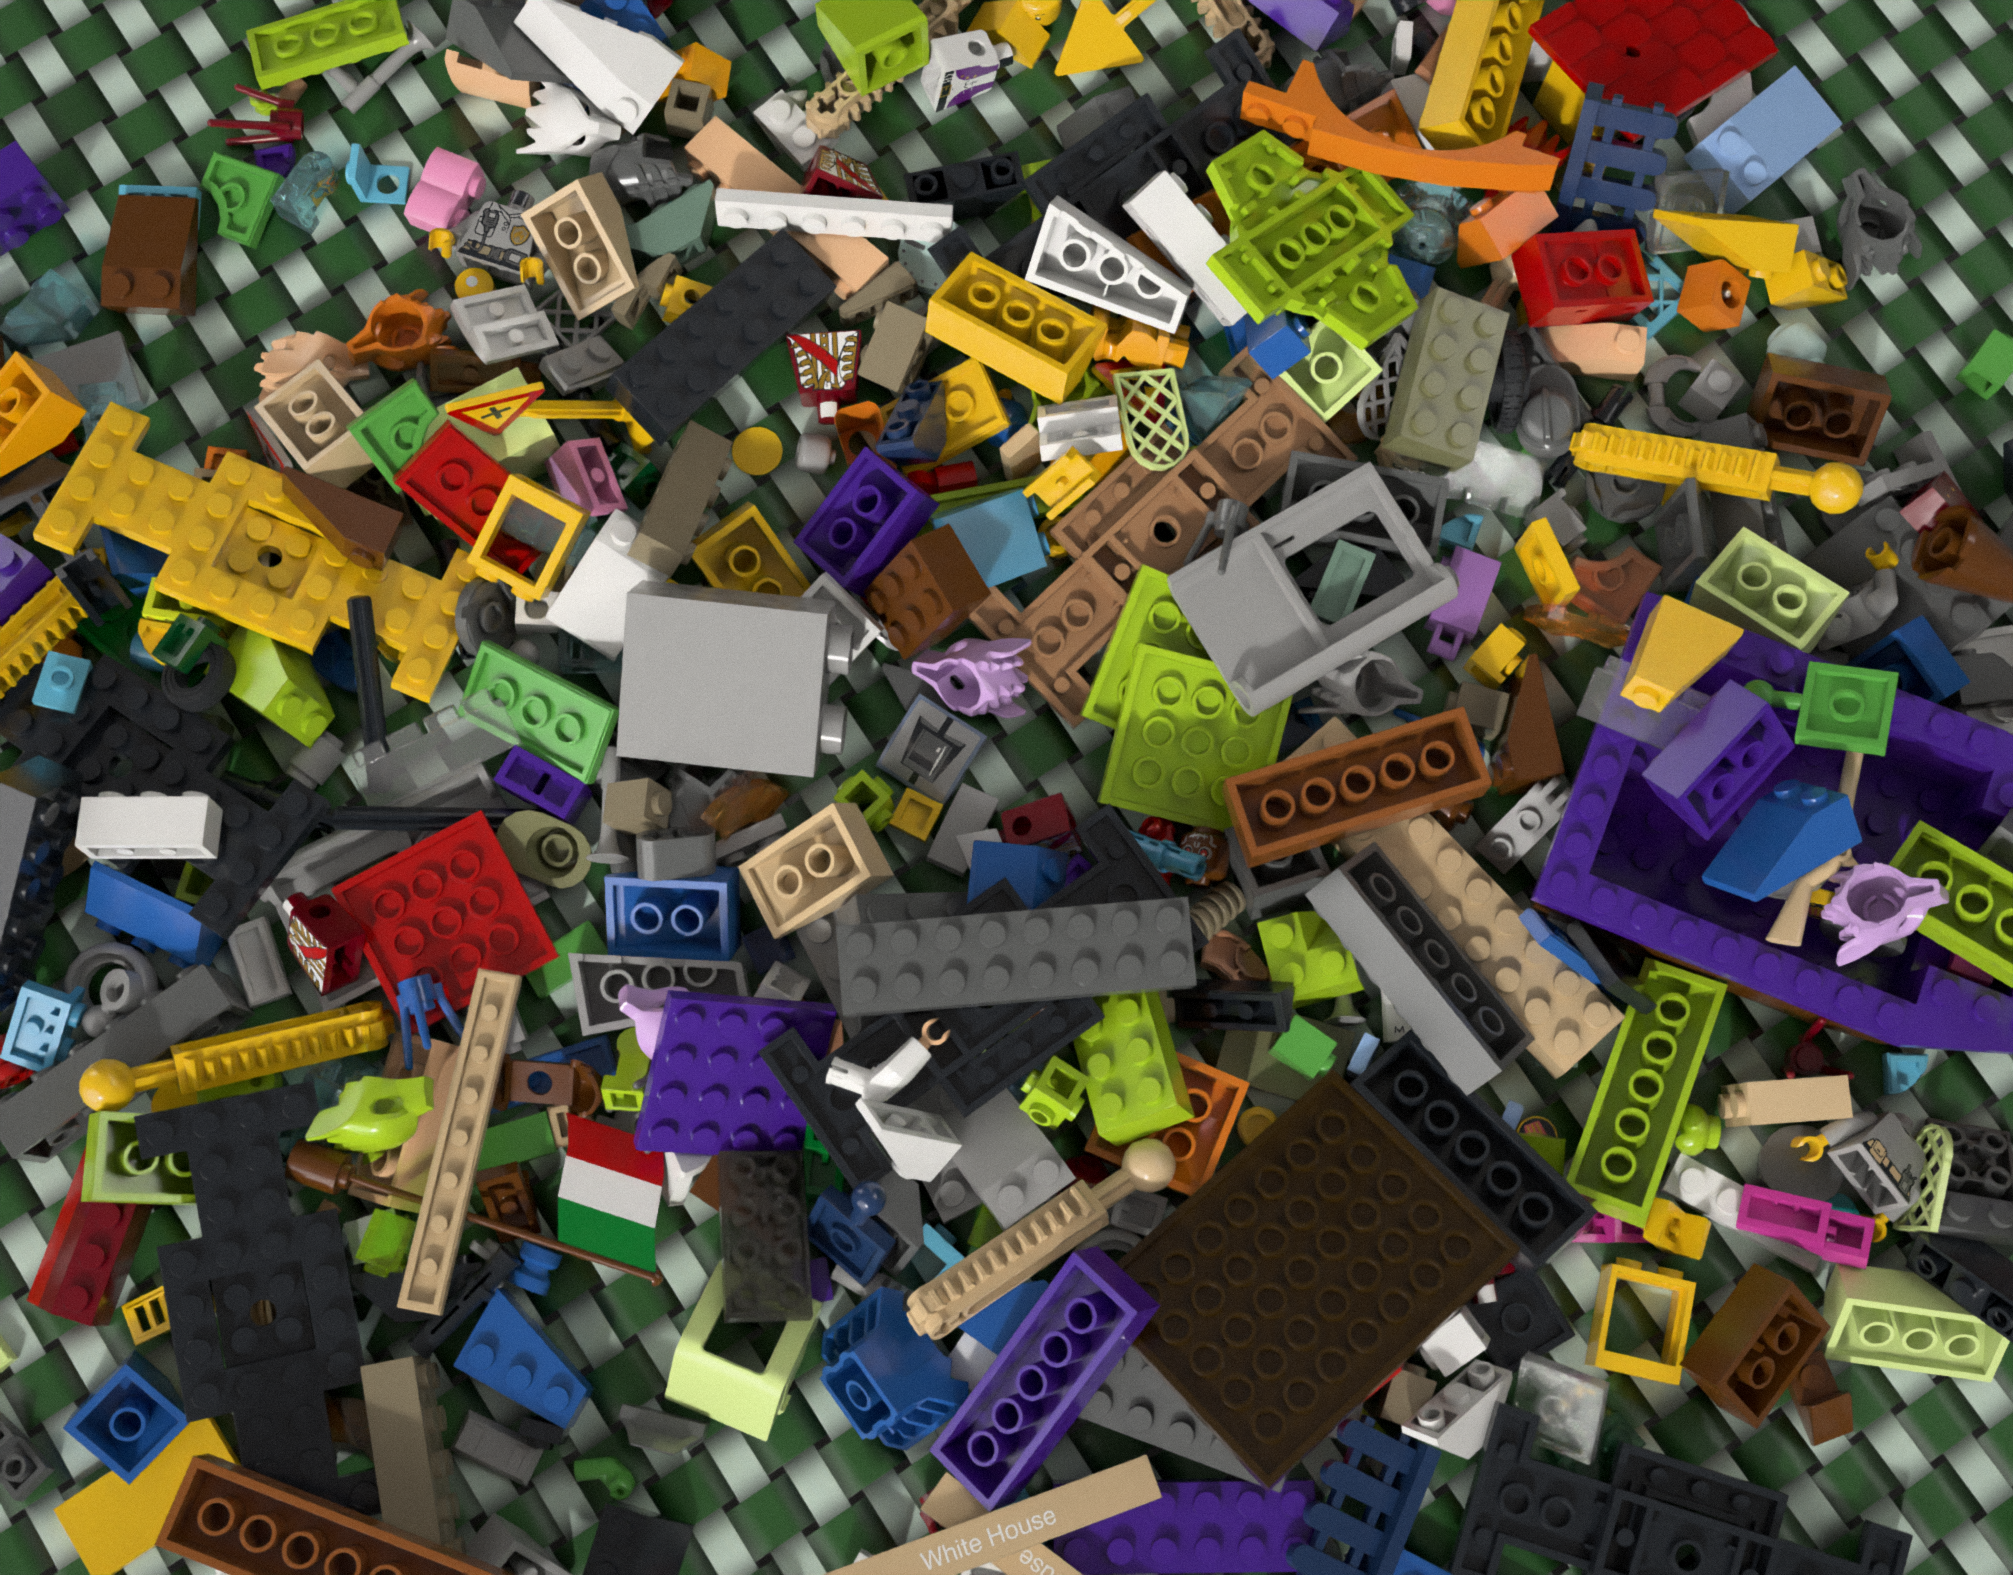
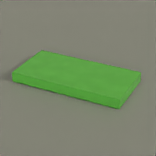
M486 640L481 642L456 715L512 745H517L583 783L592 784L596 780L619 717V707L493 641Z

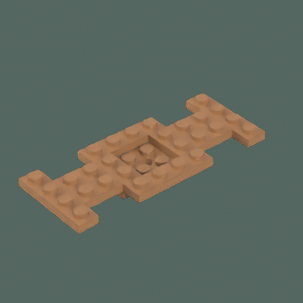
M1248 346L1219 372L1223 380L1244 400V403L1199 446L1192 451L1188 448L1183 460L1174 468L1165 471L1150 470L1140 465L1130 455L1050 530L1049 533L1075 560L1061 576L1021 613L996 586L989 587L992 594L967 617L988 641L1007 638L1031 639L1032 643L1030 646L1016 654L1024 662L1022 666H1017L1016 668L1028 676L1029 684L1073 730L1085 719V717L1080 716V712L1091 688L1077 671L1110 640L1141 564L1168 575L1184 567L1183 562L1204 525L1207 512H1215L1218 501L1225 498L1243 502L1249 508L1286 473L1292 450L1349 461H1356L1358 459L1280 376L1273 380L1248 353ZM1165 423L1160 427L1170 436L1174 433ZM1155 432L1149 442L1161 451L1167 440ZM1177 436L1175 440L1183 445V441ZM1171 444L1165 454L1175 461L1179 458L1181 451ZM1146 447L1140 454L1150 462H1153L1157 457L1156 454ZM1162 459L1158 462V464H1168ZM1248 511L1246 522L1250 524V530L1261 523ZM1159 522L1169 523L1175 531L1174 540L1168 543L1159 541L1154 535V526ZM1214 528L1211 529L1197 556L1204 551L1198 558L1223 545L1224 539L1214 534Z

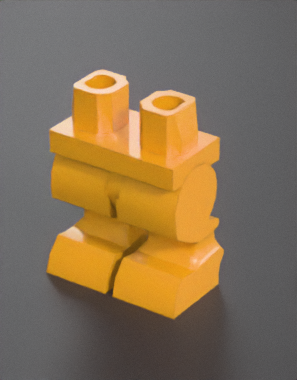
M1092 305L1090 315L1108 324L1093 355L1095 361L1112 359L1115 362H1119L1122 356H1125L1133 365H1148V370L1161 369L1162 364L1183 369L1189 350L1190 326L1180 324L1175 334L1123 315L1117 319L1112 318L1110 310Z

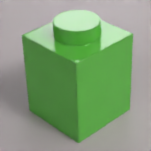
M1994 328L1977 345L1954 379L1988 400L2005 384L2013 372V337L2001 333Z
M1295 1014L1291 1018L1290 1030L1287 1033L1281 1032L1268 1053L1310 1081L1316 1074H1319L1321 1077L1327 1074L1337 1059V1056L1331 1052L1338 1043Z

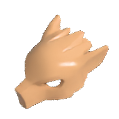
M297 331L296 334L273 340L271 343L273 350L269 353L262 352L261 358L264 362L257 363L254 366V371L265 375V379L259 383L260 387H262L258 398L259 403L317 359L323 363L343 388L350 381L367 380L370 377L368 362L353 367L348 358L347 345L320 331H316L314 335Z

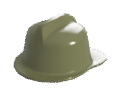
M523 810L517 811L505 818L497 830L496 836L514 870L549 886L565 888L572 887L582 881L590 871L592 862L586 859L587 855L592 854L589 841L584 833L562 820L543 812Z

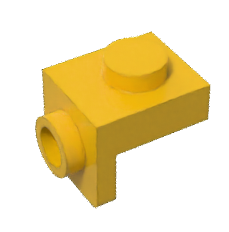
M1655 1197L1643 1229V1238L1662 1252L1700 1260L1711 1227V1221L1705 1217L1685 1213L1670 1200Z

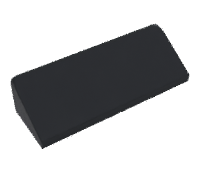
M1196 979L1197 985L1192 988L1172 990L1179 1028L1285 1033L1290 1030L1294 995L1293 982Z

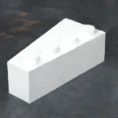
M1058 195L1048 205L1025 277L1027 281L1175 334L1181 323L1193 289L1192 285Z

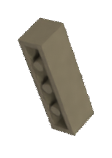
M692 420L689 421L670 456L629 548L628 556L669 577L673 575L679 564L688 565L697 547V544L691 542L693 535L696 537L700 536L709 518L708 515L703 513L705 507L712 508L721 490L715 483L717 479L723 481L733 460L727 458L733 443L732 441Z

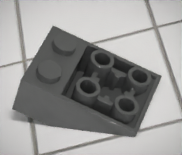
M1927 1117L1925 1126L1933 1123L1947 1128L1952 1135L1954 1146L1938 1233H1926L1983 1241L2009 1259L2013 1254V1152L2010 1132ZM1942 1135L1936 1141L1939 1148L1943 1144ZM1928 1137L1924 1139L1923 1147L1928 1142ZM1932 1147L1925 1155L1927 1162L1934 1155ZM1938 1162L1931 1169L1933 1177L1940 1169ZM1926 1176L1920 1183L1922 1191L1928 1184ZM1932 1190L1925 1198L1927 1205L1934 1198ZM1920 1205L1916 1210L1917 1218L1923 1212ZM1926 1219L1921 1226H1928Z

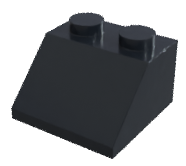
M613 1499L605 1504L582 1575H679L695 1525Z

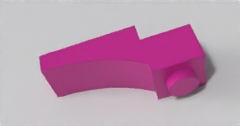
M1744 1184L1736 1228L1795 1245L1821 1256L1822 1260L1866 1270L1876 1219L1831 1209L1832 1203Z

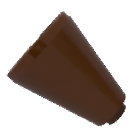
M1962 505L1950 506L1936 515L1933 519L1939 521V523L1931 532L1924 529L1913 549L1911 566L1912 570L1919 574L1917 577L1926 583L2012 603L2013 550L1972 510Z

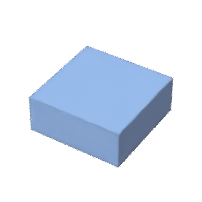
M1366 1032L1364 1033L1347 1068L1348 1077L1355 1080L1371 1065L1380 1047V1039Z

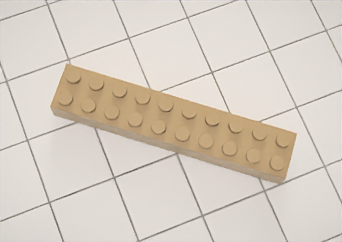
M1334 716L1284 761L1357 738ZM1429 813L1331 843L1347 861L1374 841L1533 1035L1535 1040L1526 1049L1555 1080L1573 1067L1625 1018L1592 982L1537 943L1518 918L1524 911Z

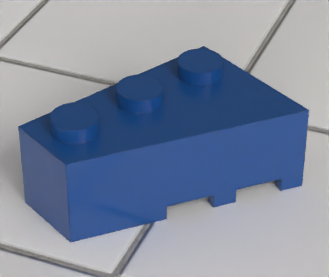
M497 1288L495 1296L488 1303L453 1366L561 1428L568 1429L574 1427L595 1388L562 1350L557 1348L541 1330L540 1325L519 1305L510 1291L505 1288Z

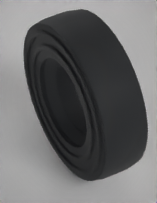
M210 642L200 659L194 664L187 675L166 664L161 678L162 690L166 697L181 709L190 712L206 710L217 704L231 688L236 674L235 660L226 648ZM209 662L210 667L206 677L198 685L189 688L187 684L191 673L202 663Z

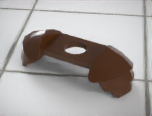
M504 1054L492 1108L505 1111L508 1108L509 1101L567 1105L568 1113L587 1117L595 1111L603 1099L601 1092L603 1079L592 1066L579 1060L571 1059L570 1063L511 1059L510 1054ZM535 1071L547 1073L552 1080L551 1089L546 1093L533 1091L528 1082L530 1074Z

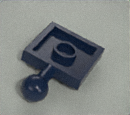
M874 1181L859 1183L854 1188L851 1196L840 1192L830 1184L819 1196L801 1231L806 1238L864 1288L876 1276L896 1242L882 1223L869 1217L880 1213L886 1204L884 1188Z

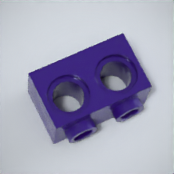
M514 745L493 779L505 792L541 810L543 813L572 826L575 825L593 795L588 786L582 781L517 745Z

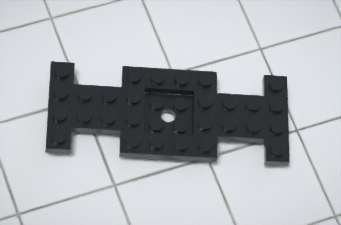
M1235 29L1204 51L1205 56L1224 86L1170 125L1167 124L1149 94L1146 93L1020 182L1042 216L987 256H982L962 225L930 246L927 250L946 278L953 273L972 251L1025 280L1048 205L1057 195L1128 242L1126 238L1141 230V228L1122 207L1123 196L1126 191L1136 193L1154 175L1166 170L1169 175L1173 172L1180 177L1188 188L1185 194L1192 201L1214 188L1206 172L1211 162L1263 129L1286 146L1300 140L1299 138H1292L1287 134L1240 119L1243 91L1249 81L1278 90L1240 29ZM1030 282L1033 285L1045 290L1046 292L1062 298L1068 296L1066 294Z
M106 654L102 656L88 673L75 714L34 705L32 698L44 665L43 662L36 663L29 669L30 673L23 675L17 681V685L4 693L5 696L2 699L0 698V736L24 751L12 767L40 755L84 774L80 790L83 792V797H98L100 792L106 791L117 792L125 797H140V794L146 791L160 792L167 796H182L183 792L197 791L209 795L223 810L217 858L184 860L212 878L214 882L188 914L227 941L331 808L332 804L309 787L294 779L269 812L211 774L236 743L231 736L196 713L179 708L166 697L164 692ZM124 760H132L133 766L131 771L124 777H115L114 771L116 766ZM80 806L74 813L71 828L74 831L73 837L75 838L77 832ZM142 859L107 860L130 875Z
M1108 804L1074 828V831L1098 864L1035 909L1177 898V896L1115 810ZM1004 877L951 916L1029 909L1007 878ZM1190 916L1193 953L1208 944L1209 940ZM1092 997L1000 1004L987 1009L976 1006L885 1014L819 1062L793 1026L758 1051V1053L854 1189L863 1181L877 1182L891 1172L893 1167L869 1135L872 1129L855 1105L862 1098V1095L826 1083L828 1070L833 1068L831 1063L835 1056L841 1060L871 1070L873 1066L877 1067L878 1064L887 1060L910 1037H914L918 1041L922 1037V1027L930 1019L939 1018L930 1026V1036L937 1040L941 1039L948 1029H950V1036L942 1044L932 1045L928 1049L932 1057L916 1076L898 1093L883 1103L907 1107L940 1083L962 1116L966 1118L1105 1018V1015Z
M314 1081L134 1116L141 1160L187 1151L202 1237L156 1247L187 1423L233 1412L242 1467L364 1515L373 1516L381 1514L375 1467L338 1476L324 1397L325 1390L362 1382L360 1367L365 1366L337 1208L292 1217L277 1133L312 1124L314 1118L319 1113ZM210 1280H211V1285H212L213 1297H214V1302H215V1308H216V1314H217V1319H218V1325H219V1331H220V1337H221V1342H222V1348H223V1354H224V1359H225L226 1368H225V1366H224V1360H223L222 1349H221V1343H220V1338H219V1332H218L217 1320H216L215 1309H214V1303H213V1298H212ZM259 1300L271 1301L276 1307L277 1315L269 1324L259 1325L250 1316L252 1305Z
M1495 1401L1447 1568L1450 1573L1455 1575H1496L1504 1544H1508L1582 1568L1581 1575H1903L1913 1535L1865 1519L1854 1561L1778 1537L1789 1495L1621 1440L1618 1441L1607 1482L1531 1458L1529 1456L1541 1416L1528 1410ZM1652 1497H1655V1498H1658V1499H1661V1500H1664V1501H1667V1502H1663V1501L1654 1499V1498H1652ZM1679 1506H1683V1507H1686V1508H1689V1509H1692V1510H1695V1511H1691V1510H1688V1509H1685V1508H1682V1507H1679ZM1707 1515H1711V1516H1714V1517H1717V1518H1720V1519H1723V1520H1719V1519H1716V1518H1713V1517H1710V1516H1707ZM1691 1544L1696 1552L1695 1560L1690 1566L1681 1568L1676 1563L1675 1554L1682 1545Z

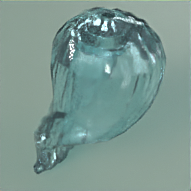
M1409 180L1396 191V194L1415 216L1403 228L1392 234L1393 245L1389 248L1388 253L1424 265L1445 262L1451 256L1458 243L1459 224L1471 215L1469 209L1475 203L1473 200L1467 199L1458 187ZM1423 242L1426 246L1421 247L1419 243Z

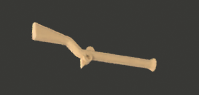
M1846 751L1838 792L1848 795L1853 810L1864 753ZM1851 848L1797 879L1795 886L1766 937L1767 941L1789 946H1801L1813 888L1838 872L1840 866L1854 868L1855 865H1859L1853 858Z

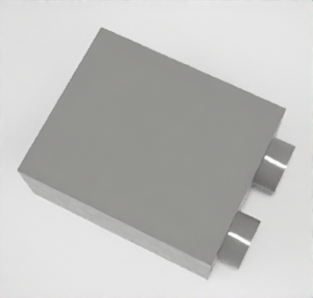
M642 580L627 592L616 756L814 777L823 760V753L842 755L847 727V706L828 704L830 673L850 674L854 648V626L834 624L836 601Z

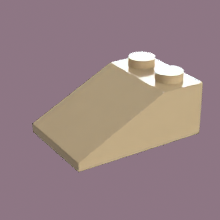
M602 172L573 181L521 214L578 321L639 287L621 207Z
M319 359L315 360L254 406L255 410L301 468L310 476L346 489L351 483L375 466L346 427L347 424L364 412Z
M831 803L738 866L774 939H780L841 908L855 894H867L894 876L857 803Z

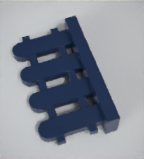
M1589 82L1555 209L1559 216L1552 221L1550 233L1572 232L1585 220L1593 219L1599 231L1635 229L1640 245L1646 238L1647 227L1644 222L1633 219L1635 210H1651L1657 200L1656 189L1651 185L1643 184L1645 174L1651 176L1662 174L1666 169L1668 157L1663 150L1653 148L1656 138L1663 140L1672 138L1677 132L1678 119L1673 113L1664 111V103L1655 102L1652 109L1623 103L1624 95L1614 93L1613 100L1603 99L1602 94L1605 85ZM1594 125L1605 127L1603 137L1592 135ZM1615 130L1643 135L1645 139L1643 145L1614 140L1613 135ZM1584 162L1595 164L1593 173L1582 171ZM1608 166L1635 172L1633 181L1603 175L1604 168ZM1575 197L1586 199L1583 208L1573 206ZM1595 201L1624 207L1623 216L1595 211L1593 210Z
M1362 1414L1359 1421L1346 1418L1337 1427L1339 1441L1349 1446L1343 1462L1329 1459L1321 1466L1320 1478L1324 1484L1332 1487L1326 1503L1313 1500L1305 1506L1303 1519L1308 1526L1315 1530L1309 1545L1295 1542L1288 1547L1286 1552L1287 1564L1298 1571L1296 1575H1393L1442 1452L1427 1444L1411 1440L1407 1435L1397 1431L1393 1439L1374 1429L1373 1426L1376 1420ZM1362 1453L1383 1464L1377 1479L1356 1469ZM1345 1495L1367 1505L1361 1520L1339 1511ZM1329 1536L1350 1546L1344 1562L1323 1553Z

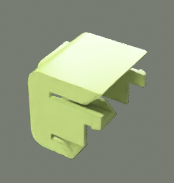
M720 1260L678 1342L669 1374L665 1399L763 1441H767L777 1415L785 1411L791 1395H788L789 1388L803 1360L810 1334L816 1328L823 1303L786 1287V1284L773 1281L767 1276H758ZM729 1296L745 1301L746 1298L784 1314L783 1318L788 1320L763 1373L754 1372L704 1350V1346Z

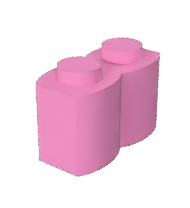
M436 147L424 167L421 180L413 189L406 204L404 215L410 225L428 232L435 228L448 230L470 215L468 208L475 199L481 198L486 187L485 174L480 164Z

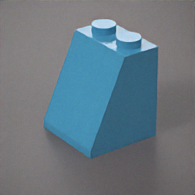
M1021 487L932 514L930 517L933 530L946 524L951 525L988 588L1047 566L1044 556L1050 555L1049 545L1045 533H1037L1033 521L1034 517L1039 516L1033 494L1027 498L1022 493L1024 489Z

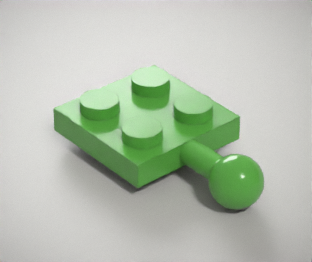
M1809 661L1803 694L1774 690L1771 684L1759 679L1749 681L1744 685V688L1767 701L1771 707L1800 711L1795 733V744L1885 756L1898 684V672Z

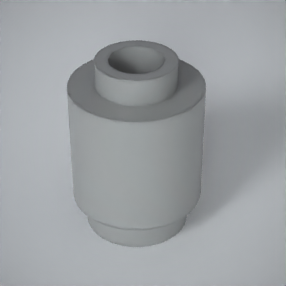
M324 730L311 749L304 744L299 747L288 761L291 765L286 770V773L312 790L318 784L322 786L346 756L340 751L344 743L327 730Z

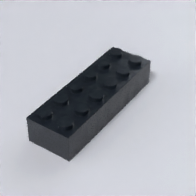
M782 228L612 373L606 389L653 440L662 447L686 426L690 420L694 419L782 342L786 335L791 334L822 307L837 286L787 231Z
M40 755L0 773V1012L17 1000L21 986L27 980L37 981V975L34 972L37 960L43 953L46 945V940L43 938L46 924L55 910V903L52 901L56 886L64 874L62 861L65 849L73 838L74 831L71 825L74 813L79 808L81 798L83 797V792L80 790L84 774Z
M1411 1030L1351 1082L1350 1086L1520 1247L1519 1254L1510 1263L1529 1282L1586 1229L1598 1211L1474 1091L1466 1096L1461 1088L1450 1080L1444 1067L1432 1052L1422 1045L1420 1038Z

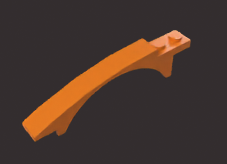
M1304 59L1286 93L1252 81L1248 82L1243 91L1240 119L1287 134L1292 138H1299L1309 142L1307 155L1373 174L1441 186L1509 191H1550L1560 158L1524 147L1523 144L1527 134L1519 131H1514L1488 144L1459 150H1426L1390 142L1366 131L1344 115L1323 89L1314 63Z

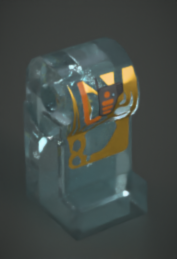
M312 151L304 155L270 200L279 217L311 235L320 223L315 211L324 198L333 194L340 184V177L330 157L320 151Z

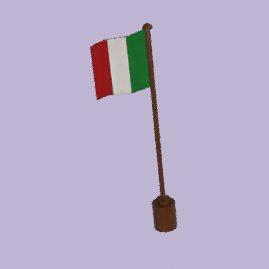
M566 1112L568 1148L558 1194V1241L467 1211L465 1220L652 1281V1286H658L663 1281V1273L659 1269L656 1270L655 1229L664 1182L663 1152L652 1151L650 1154H646L644 1151L636 1150L633 1142L634 1134ZM303 1138L299 1139L287 1160L285 1168V1178L287 1180L332 1195H337L342 1188L347 1190L353 1182L419 1205L422 1204L423 1196L356 1175V1165L352 1164L351 1154L319 1143L307 1141Z

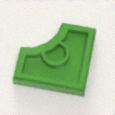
M214 151L200 187L210 193L218 204L220 222L217 234L223 238L257 249L285 178L279 173Z
M411 378L347 424L346 427L398 494L402 489L393 482L392 477L424 445L423 440L427 429L440 413L418 382Z

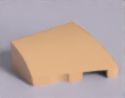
M446 49L445 64L454 86L462 93L522 108L536 106L537 99L532 95L540 89L541 82L510 80L480 60L463 57L459 52Z

